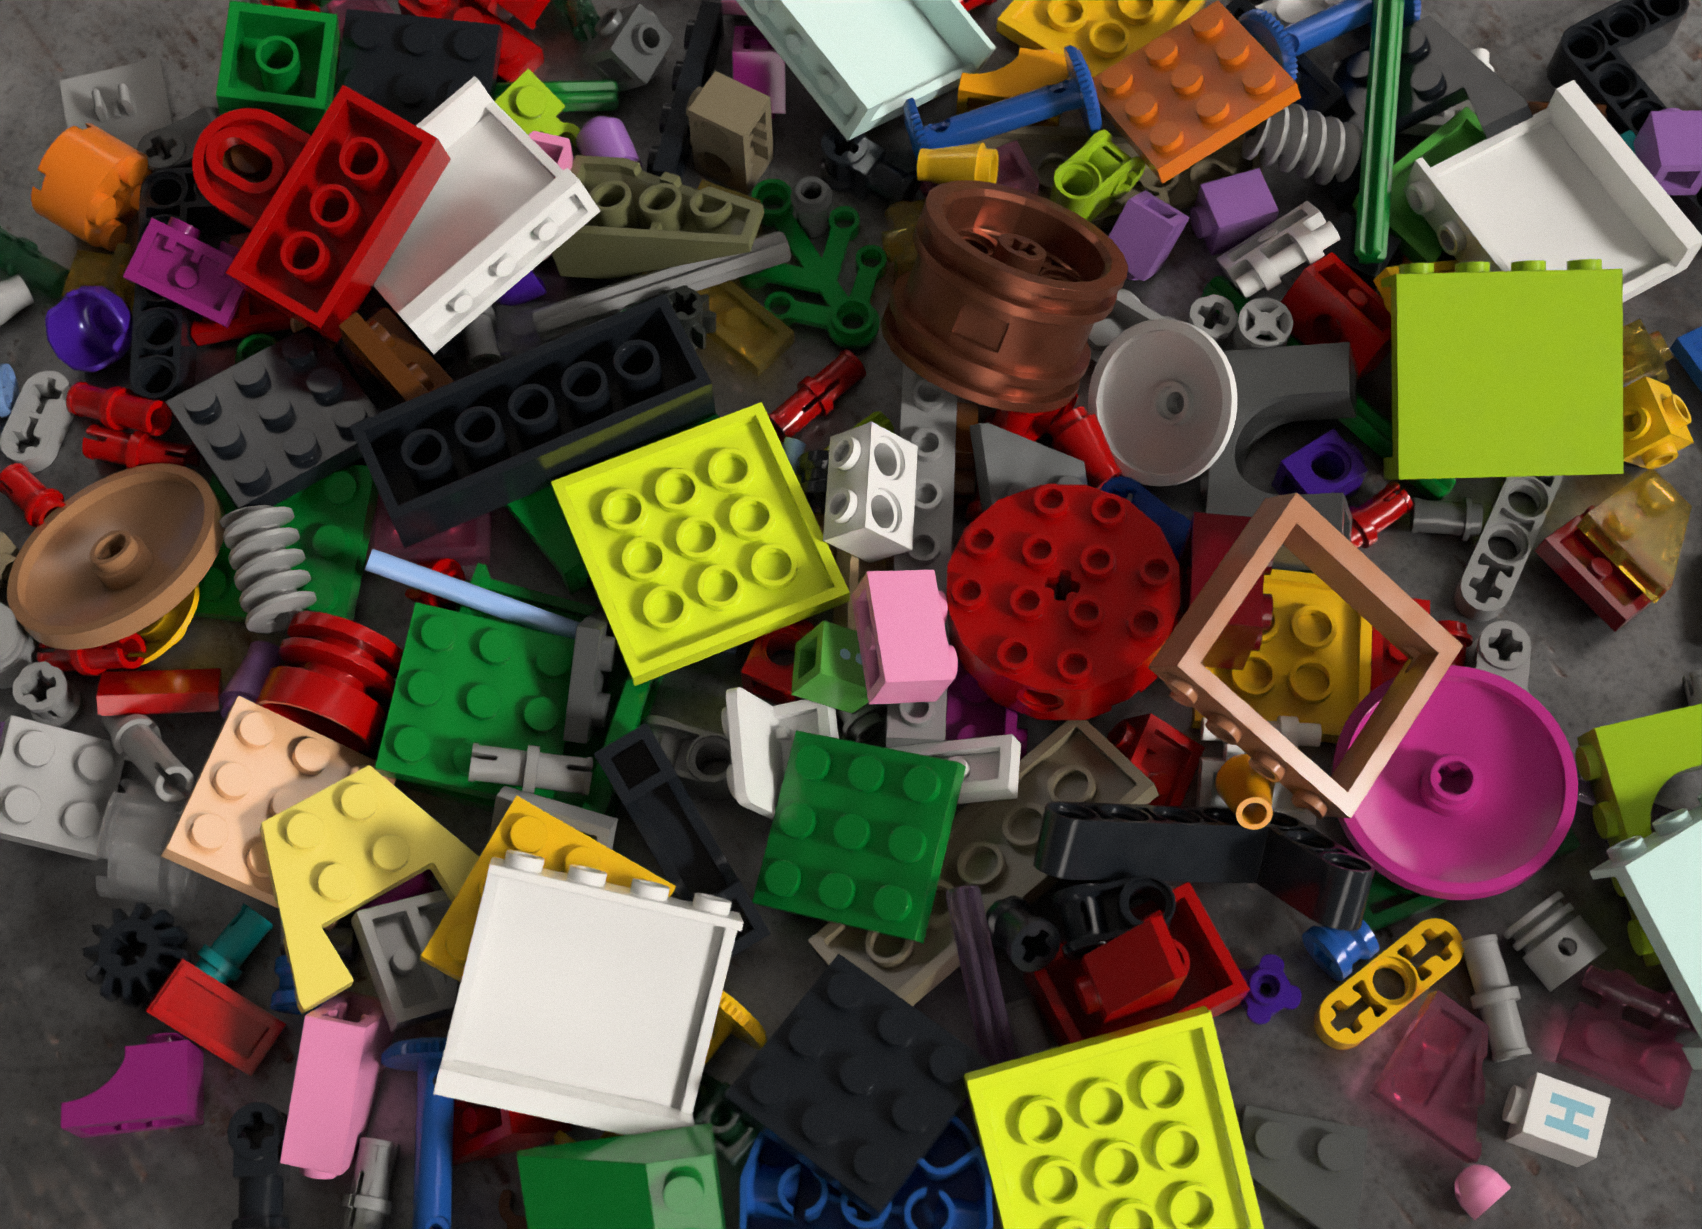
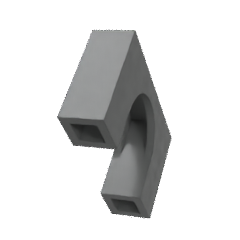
M1350 342L1223 351L1235 377L1237 414L1232 434L1224 451L1209 470H1206L1200 476L1201 498L1203 503H1207L1206 513L1253 517L1265 498L1280 496L1260 491L1244 480V465L1249 452L1255 443L1270 430L1294 421L1356 418L1358 367ZM1343 492L1299 494L1351 542L1352 515ZM1283 544L1274 555L1272 569L1310 570Z

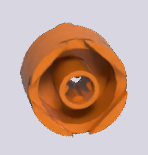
M85 123L87 128L84 130L74 125L62 132L44 154L37 170L46 176L41 190L32 186L31 203L38 215L94 247H103L108 251H114L125 240L127 224L139 211L142 182L152 173L148 169V156L92 123Z

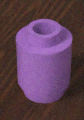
M599 116L584 124L576 138V145L582 156L627 158L639 162L642 169V162L624 123L620 119Z

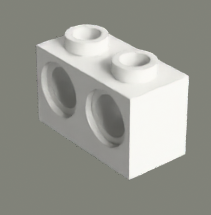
M873 422L830 437L823 532L824 542L869 563L912 550L918 446Z

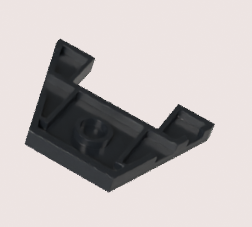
M1427 16L1403 28L1395 135L1466 100H1470L1487 139L1533 117L1526 100L1433 18ZM1370 46L1333 64V82L1345 92L1347 100L1332 113V117L1340 119L1343 124H1356L1362 130V137ZM1362 148L1357 165L1351 176L1344 182H1338L1336 175H1334L1330 181V195L1338 210L1353 204L1356 195L1359 193Z

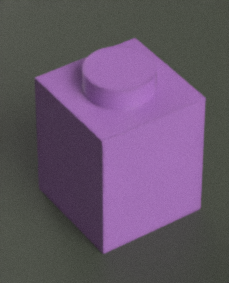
M1667 108L1661 111H1651L1634 140L1636 156L1668 195H1696L1702 187V110L1682 111L1678 108Z
M1260 168L1200 184L1195 206L1190 210V220L1195 235L1199 239L1204 238L1210 254L1213 256L1229 251L1276 221L1279 210Z
M1146 190L1128 199L1108 236L1124 254L1128 264L1127 279L1130 280L1140 279L1145 281L1160 272L1190 218Z

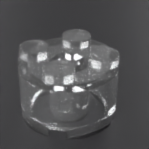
M123 779L119 783L126 793H112L99 833L96 858L108 860L107 877L95 875L99 896L177 908L182 902L194 904L200 889L201 874L161 857L190 793L184 787L176 786L185 798L176 802H166L159 798L149 782Z

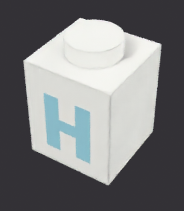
M1537 1072L1520 1083V1087L1513 1085L1509 1091L1502 1116L1504 1121L1510 1123L1506 1142L1578 1168L1597 1158L1611 1098Z

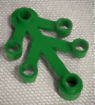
M766 179L759 182L752 191L751 199L754 202L763 204L764 215L761 223L774 227L776 231L783 232L788 241L790 252L800 266L782 263L764 269L756 275L748 274L739 277L741 284L750 289H758L769 282L818 293L827 305L822 306L795 301L786 292H774L764 302V314L767 323L778 329L787 328L793 322L827 329L832 341L847 349H858L869 345L879 332V315L870 302L876 281L881 279L887 271L886 252L877 245H865L857 251L855 257L857 276L848 297L838 280L849 242L853 241L860 232L859 213L849 206H839L831 211L829 215V236L823 256L821 257L792 215L794 208L790 199L791 187L779 179ZM769 205H778L781 207L776 210L765 209ZM841 220H847L853 225L848 228H840L836 223ZM867 259H875L880 264L876 267H867L863 262ZM776 306H785L789 309L787 313L782 315L775 314L771 310ZM848 322H858L862 327L849 329L844 327V325Z

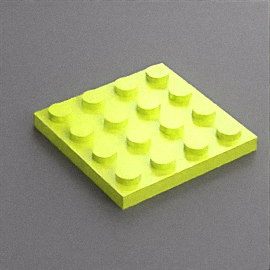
M762 402L551 481L553 492L605 617L609 622L613 636L616 638L618 648L634 686L850 601V591L828 544L823 541V533Z
M1205 1006L965 1073L963 1076L982 1153L991 1177L992 1193L1002 1229H1264L1212 1013Z

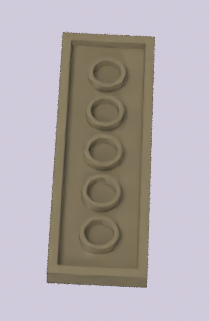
M1067 720L1020 760L1017 799L969 803L954 816L924 944L832 922L827 923L807 941L828 966L838 954H841L910 1005L914 1006L989 941L985 937L983 919L987 910L995 901L1015 895L1022 897L1031 905L1061 879L1045 874L1033 866L1046 803L1062 801L1148 805L1159 795L1155 784L1087 720Z

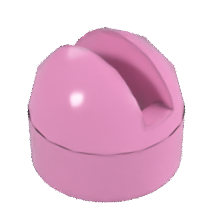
M1478 1164L1465 1168L1459 1173L1454 1183L1457 1201L1474 1221L1511 1188L1495 1170L1489 1166Z

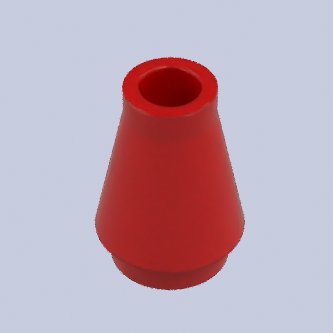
M1079 406L1069 411L1048 428L1047 431L1053 439L1050 445L1055 450L1084 461L1086 478L1092 487L1101 489L1121 475L1122 471L1114 459L1097 415H1090L1084 406Z

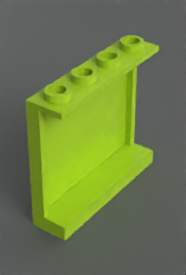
M1602 259L1567 261V270H1546L1545 260L1511 262V271L1490 272V262H1462L1455 264V272L1434 273V263H1408L1399 265V274L1381 279V287H1391L1393 457L1383 458L1384 480L1624 474L1623 269H1602Z

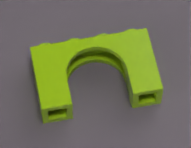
M1702 703L1596 727L1577 737L1579 744L1575 752L1577 767L1582 778L1591 783L1597 803L1593 805L1594 823L1599 835L1603 839L1607 838L1610 847L1634 836L1640 835L1644 839L1651 835V810L1655 797L1661 787L1672 776L1702 770ZM1611 877L1616 892L1619 896L1625 897L1632 919L1628 922L1627 929L1634 951L1639 956L1643 955L1646 967L1661 964L1617 878Z

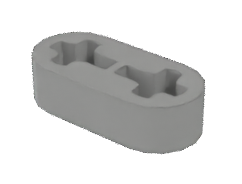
M45 370L28 378L1 433L0 447L2 452L12 464L22 463L28 468L30 473L42 471L52 464L75 414L69 412L66 406L67 393L72 385L63 374ZM55 390H57L60 395L59 399H49L44 407L40 399L42 397H51ZM34 437H36L39 441L38 446H28L23 454L19 449L21 443L30 444Z

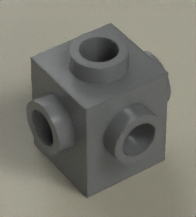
M640 3L620 10L612 8L597 22L595 31L598 34L582 59L604 80L616 81L619 92L646 85L650 79L662 70L666 63L664 55L675 38L661 25L658 16L651 10L644 8Z

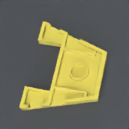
M370 765L261 822V838L275 904L278 906L287 961L291 967L295 986V999L301 1014L308 1012L351 987L354 982L323 928L427 869L433 872L452 903L479 859L476 853Z

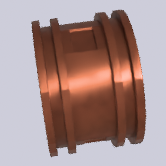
M956 180L939 184L929 191L922 209V215L912 236L915 249L918 252L912 270L907 271L896 280L880 323L883 338L891 351L918 375L951 394L977 404L1005 411L1024 413L1050 412L1066 406L1075 397L1080 379L1088 368L1091 351L1087 339L1093 325L1104 320L1112 312L1116 303L1117 293L1123 287L1127 278L1128 264L1124 254L1114 241L1094 224L1075 212L1046 198L1006 185L983 181Z

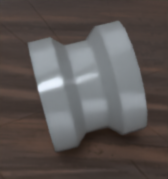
M1267 297L1256 298L1246 303L1240 311L1232 340L1234 350L1287 346L1293 326L1292 314L1288 308L1278 300ZM1260 334L1269 335L1270 339L1268 340L1256 337Z

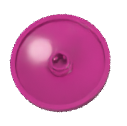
M1450 665L1351 818L1338 817V820L1347 838L1363 859L1370 862L1377 872L1405 889L1421 895L1448 900H1473L1494 896L1513 889L1530 879L1552 858L1564 841L1574 818L1578 799V778L1574 756L1566 736L1554 717L1526 690L1499 675L1484 670ZM1396 677L1391 678L1370 692L1347 719L1334 751L1331 776Z

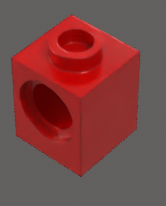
M804 619L756 638L741 670L743 689L758 698L776 705L801 700L802 698L791 695L794 662L783 666L773 663L770 658L780 650L795 652L796 642L815 628L814 625Z

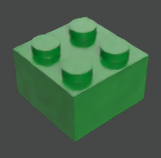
M230 0L216 90L220 115L241 108L261 109L275 114L312 135L335 96L341 51L337 14Z

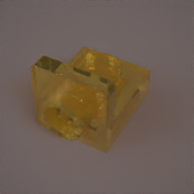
M119 242L114 255L77 250L61 294L62 297L65 296L66 292L78 289L80 286H104L121 297L131 311L134 303L135 283L123 277L134 254L131 245Z
M1641 319L1624 326L1623 388L1644 376L1650 378L1655 376L1659 382L1669 379L1665 362L1673 359L1659 330L1648 334Z

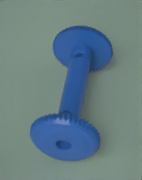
M1344 0L1285 28L1284 24L1280 25V20H1276L1275 16L1272 17L1271 13L1268 14L1267 10L1263 11V9L1249 10L1242 14L1238 21L1295 80L1297 78L1296 73H1298L1296 68L1299 67L1296 63L1298 61L1296 56L1367 23L1368 26H1372L1373 0ZM1404 0L1403 28L1420 20L1421 0Z
M1072 45L1064 47V56L1069 73L1068 79L1058 84L1047 85L947 118L939 123L923 126L914 97L907 99L903 106L904 123L916 162L921 148L935 149L973 144L1055 117L1066 111L1079 109L1088 134L1092 137L1102 127L1101 111L1094 81L1081 51ZM925 181L927 185L933 188L939 185L936 183Z
M447 1037L416 1038L391 1044L381 1054V1064L386 1067L411 1072L417 1071L412 1229H429L430 1227L433 1229H451L454 1098L433 1094L435 1088L433 1077L437 1079Z

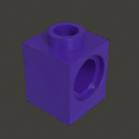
M1333 428L1281 460L1271 485L1279 495L1296 492L1298 494L1343 492L1346 500L1357 494L1368 469L1358 448L1351 442H1345ZM1313 470H1324L1331 474L1334 480L1321 479Z

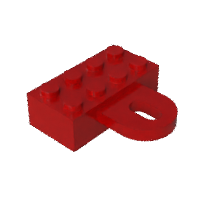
M342 85L312 135L275 114L261 109L241 108L222 114L214 119L199 136L193 151L192 170L195 182L203 196L220 212L252 230L227 269L226 274L247 292L338 343L342 336L339 325L358 311L451 159L438 138L349 87ZM233 145H246L271 159L273 165L272 172L262 182H249L224 167L223 157L225 152Z

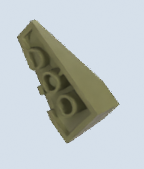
M576 155L570 171L581 181L600 209V212L552 252L560 276L610 280L746 253L752 249L764 215L763 204L713 187L698 190L683 185L680 176L666 171L661 177L642 171L639 162L627 158Z

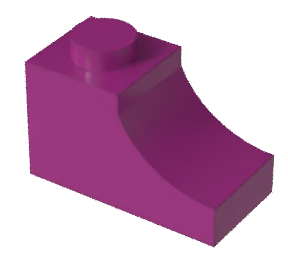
M756 26L734 27L732 51L733 79L770 97L772 119L776 117V114H786L784 60Z
M180 1033L151 1034L146 1037V1044L125 1046V1059L118 1071L107 1083L85 1097L61 1103V1128L80 1138L203 1125L204 1051L189 1040H184V1035Z

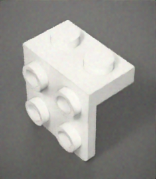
M741 687L728 689L726 691L727 707L722 709L721 721L723 731L730 741L732 764H729L727 767V783L730 793L741 806L773 820L796 730L839 739L836 709L807 699L772 706Z

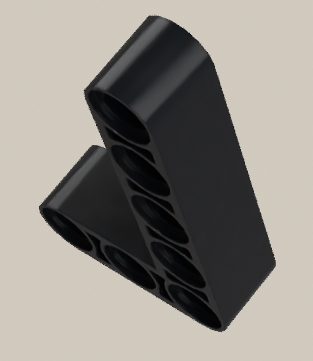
M1620 0L1570 26L1564 31L1547 67V77L1550 83L1556 89L1574 80L1593 104L1607 105L1605 112L1607 113V121L1619 135L1631 130L1637 137L1650 112L1667 109V107L1631 65L1661 50L1670 43L1688 10L1689 0ZM1702 187L1696 195H1669L1702 235Z
M192 167L157 170L148 175L142 182L137 246L151 218L166 225L171 216L184 221L202 231L198 239L199 241H201L202 236L242 234L252 231L220 212L203 196L195 182ZM135 284L130 362L131 387L138 397L160 400L166 403L167 400L195 386L197 344L191 337L190 329L194 320L198 321V314ZM171 338L166 343L158 345L163 340ZM169 385L164 391L155 393L161 387ZM172 415V421H171V423H172V422H176V420H175V418L173 417V415Z
M1062 801L1049 802L1045 805L1033 866L1045 874L1071 880L1117 881L1141 875H1153L1163 879L1165 882L1256 883L1310 920L1329 928L1347 931L1361 928L1375 867L1370 862L1302 821L1277 811H1273L1272 819L1265 827L1250 830L1238 823L1236 815L1230 808Z

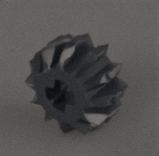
M137 902L130 917L121 908H112V926L107 929L101 924L92 925L93 933L101 939L99 944L82 948L84 957L95 962L85 972L88 981L94 985H101L100 995L108 1001L113 1002L122 997L123 1003L129 1008H138L145 994L152 1000L181 958L189 963L192 962L191 954L185 949L180 948L189 939V935L183 927L173 926L174 916L165 909H160L153 914L152 909L147 904ZM144 946L147 949L141 959L137 956L141 954L138 948ZM135 952L137 955L134 958L137 963L131 965L129 959L132 953Z

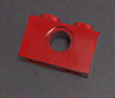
M1333 252L1306 267L1280 301L1292 314L1293 326L1291 335L1295 339L1302 341L1305 345L1350 342L1358 367V380L1373 371L1391 350V314L1385 307L1384 299Z

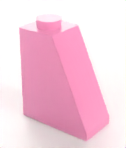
M344 990L305 1015L280 1163L300 1167L299 1172L306 1177L332 1179L337 1175L341 1176L357 1161L360 1138L366 1137L385 1065L381 1064V1054L392 1044L395 1031L391 1032L379 997Z

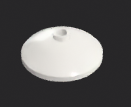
M1147 320L1137 323L1120 333L1100 356L1089 386L1088 413L1090 415H1097L1111 452L1123 476L1134 482L1149 486L1178 485L1201 475L1212 466L1224 451L1232 434L1237 414L1235 377L1221 347L1200 328L1180 320ZM1180 395L1184 398V407L1181 412L1177 407Z

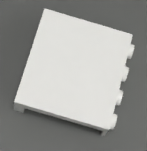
M475 76L416 125L438 138L451 160L373 285L433 354L600 212V209L581 181L568 168L563 170L493 101Z
M1574 80L1556 88L1548 107L1532 115V118L1489 139H1485L1432 167L1427 164L1423 157L1415 160L1403 189L1411 208L1417 214L1423 215L1436 232L1441 247L1446 253L1453 255L1459 263L1490 262V272L1511 271V262L1545 260L1546 270H1567V261L1602 259V269H1623V302L1687 269L1702 246V235Z
M507 850L505 859L492 856L433 1094L622 1135L694 1126L692 1113L737 931H742L743 920L740 914L730 911L732 902L721 897L703 893H695L693 902L668 897L670 887L642 879H633L631 888L606 883V872L582 865L571 864L568 874L543 868L544 858L521 851Z

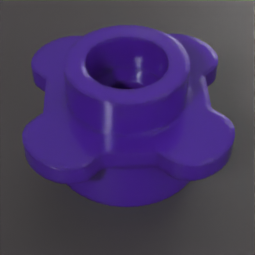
M1266 954L1261 958L1258 965L1248 970L1239 969L1250 988L1240 1003L1246 1010L1247 1018L1257 1025L1268 1023L1271 1016L1277 1014L1282 1009L1294 1010L1301 1002L1302 995L1300 989L1290 984L1283 972L1284 961L1277 955ZM1262 984L1269 985L1271 988L1270 994H1263L1260 991V986Z

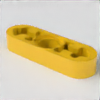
M1438 918L1426 919L1417 924L1322 1001L1314 1015V1027L1319 1038L1326 1045L1338 1050L1352 1049L1363 1042L1460 962L1464 948L1461 944L1463 938L1458 929L1448 921ZM1422 935L1429 941L1440 938L1446 946L1440 953L1445 961L1435 955L1416 970L1409 960L1424 948L1426 941ZM1401 951L1404 957L1399 955L1397 952ZM1389 968L1401 975L1405 984V991L1401 998L1390 1000L1377 993L1373 985V975L1376 970ZM1419 975L1424 977L1425 980L1421 981ZM1358 987L1360 994L1352 988ZM1362 997L1369 1007L1353 1021L1352 1027L1356 1033H1353L1347 1027L1340 1031L1333 1028L1331 1021L1335 1018L1336 1013L1332 1007L1335 1006L1338 1011L1344 1012ZM1373 1010L1380 1013V1016L1376 1017Z

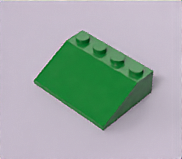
M712 1123L517 1151L528 1229H726Z

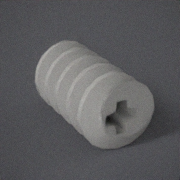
M1290 104L1243 134L1241 155L1243 159L1252 160L1260 150L1259 160L1261 165L1271 166L1278 158V168L1281 172L1289 173L1296 165V173L1299 178L1307 179L1314 173V179L1320 185H1326L1334 175H1336L1338 182H1344L1351 176L1357 165L1363 142L1362 130L1356 124H1343L1336 117H1324L1321 112L1315 110L1306 111L1301 105Z
M271 505L249 506L236 509L219 520L221 526L225 528L223 534L224 543L227 548L231 549L228 556L229 563L233 569L237 570L234 582L237 589L242 591L239 599L243 611L248 613L245 625L249 631L255 633H272L288 629L295 613L302 612L303 609L317 601L314 592H297L298 588L309 583L311 576L307 570L291 569L306 559L303 550L296 548L286 549V547L299 540L298 530L291 527L280 528L291 522L295 517L292 508L285 506L273 507Z

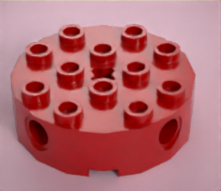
M1053 483L1038 485L997 500L965 528L947 564L946 599L949 638L965 670L977 680L978 687L997 704L1038 720H1087L1111 711L1112 705L1130 699L1138 690L1141 693L1158 678L1148 666L1178 625V612L1180 610L1179 563L1161 527L1128 499L1088 485H1058Z

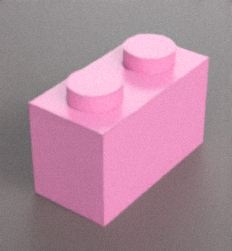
M935 570L867 571L851 595L869 705L936 702L955 679L958 661L954 646L948 645L944 625L948 614L947 599L943 591H938Z

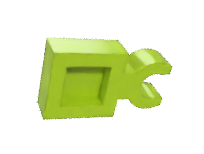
M529 69L494 101L527 135L533 131L569 138L572 145L578 148L576 138L581 129L572 123H562L557 118L566 106Z

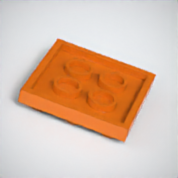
M1219 0L1198 11L1190 18L1093 78L1100 110L1140 158L1145 161V164L1162 184L1301 98L1297 82Z

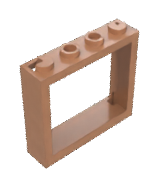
M1296 492L1264 499L1148 668L1172 690L1169 696L1173 700L1187 707L1193 706L1207 719L1205 726L1214 736L1228 744L1237 745L1251 757L1248 763L1255 772L1272 782H1280L1293 794L1291 801L1297 808H1307L1318 819H1322L1324 816L1351 818L1463 645ZM1282 544L1408 658L1331 777L1201 664L1203 658Z

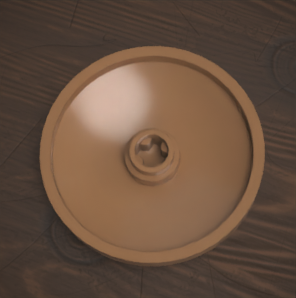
M166 463L148 464L129 468L102 478L64 502L66 505L62 508L57 507L26 540L9 574L7 584L8 605L17 621L35 640L53 648L65 650L88 649L128 637L146 628L171 611L190 594L206 575L216 559L223 542L225 528L219 522L225 515L223 505L208 482L196 471L185 466Z

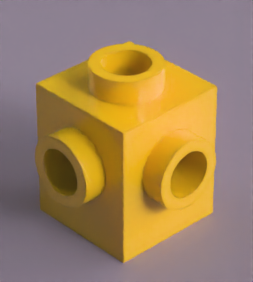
M1644 376L1623 388V455L1625 462L1647 469L1659 468L1674 461L1679 455L1677 451L1694 443L1687 427L1692 421L1689 410L1678 395L1672 394L1669 385Z

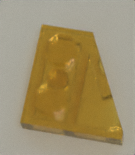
M1648 469L1589 511L1576 526L1655 604L1672 587L1692 506L1654 469Z

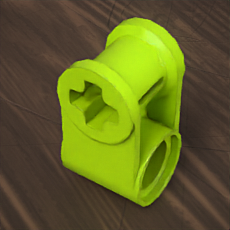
M1105 129L1099 130L1080 150L1056 169L1050 200L1091 222L1115 200L1122 198L1134 187L1146 167L1145 161L1138 156L1131 158L1112 142L1113 135Z

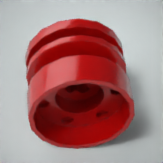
M313 611L295 613L287 631L290 638L283 639L278 652L279 656L288 666H278L270 669L255 704L361 754L369 753L385 715L384 710L375 700H384L392 697L396 684L394 679L398 676L403 650L387 637L346 618Z

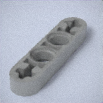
M1532 476L1504 478L1481 529L1480 536L1477 538L1455 587L1453 596L1455 606L1463 616L1469 620L1485 622L1497 617L1513 593L1563 476H1539L1538 479ZM1513 492L1528 494L1536 503V512L1526 515L1516 512L1509 504L1508 495ZM1496 536L1509 539L1516 547V557L1508 560L1496 557L1489 549L1488 540ZM1486 572H1488L1489 574L1496 575L1489 588V598L1485 603H1482L1475 599L1477 594L1475 589L1485 577Z

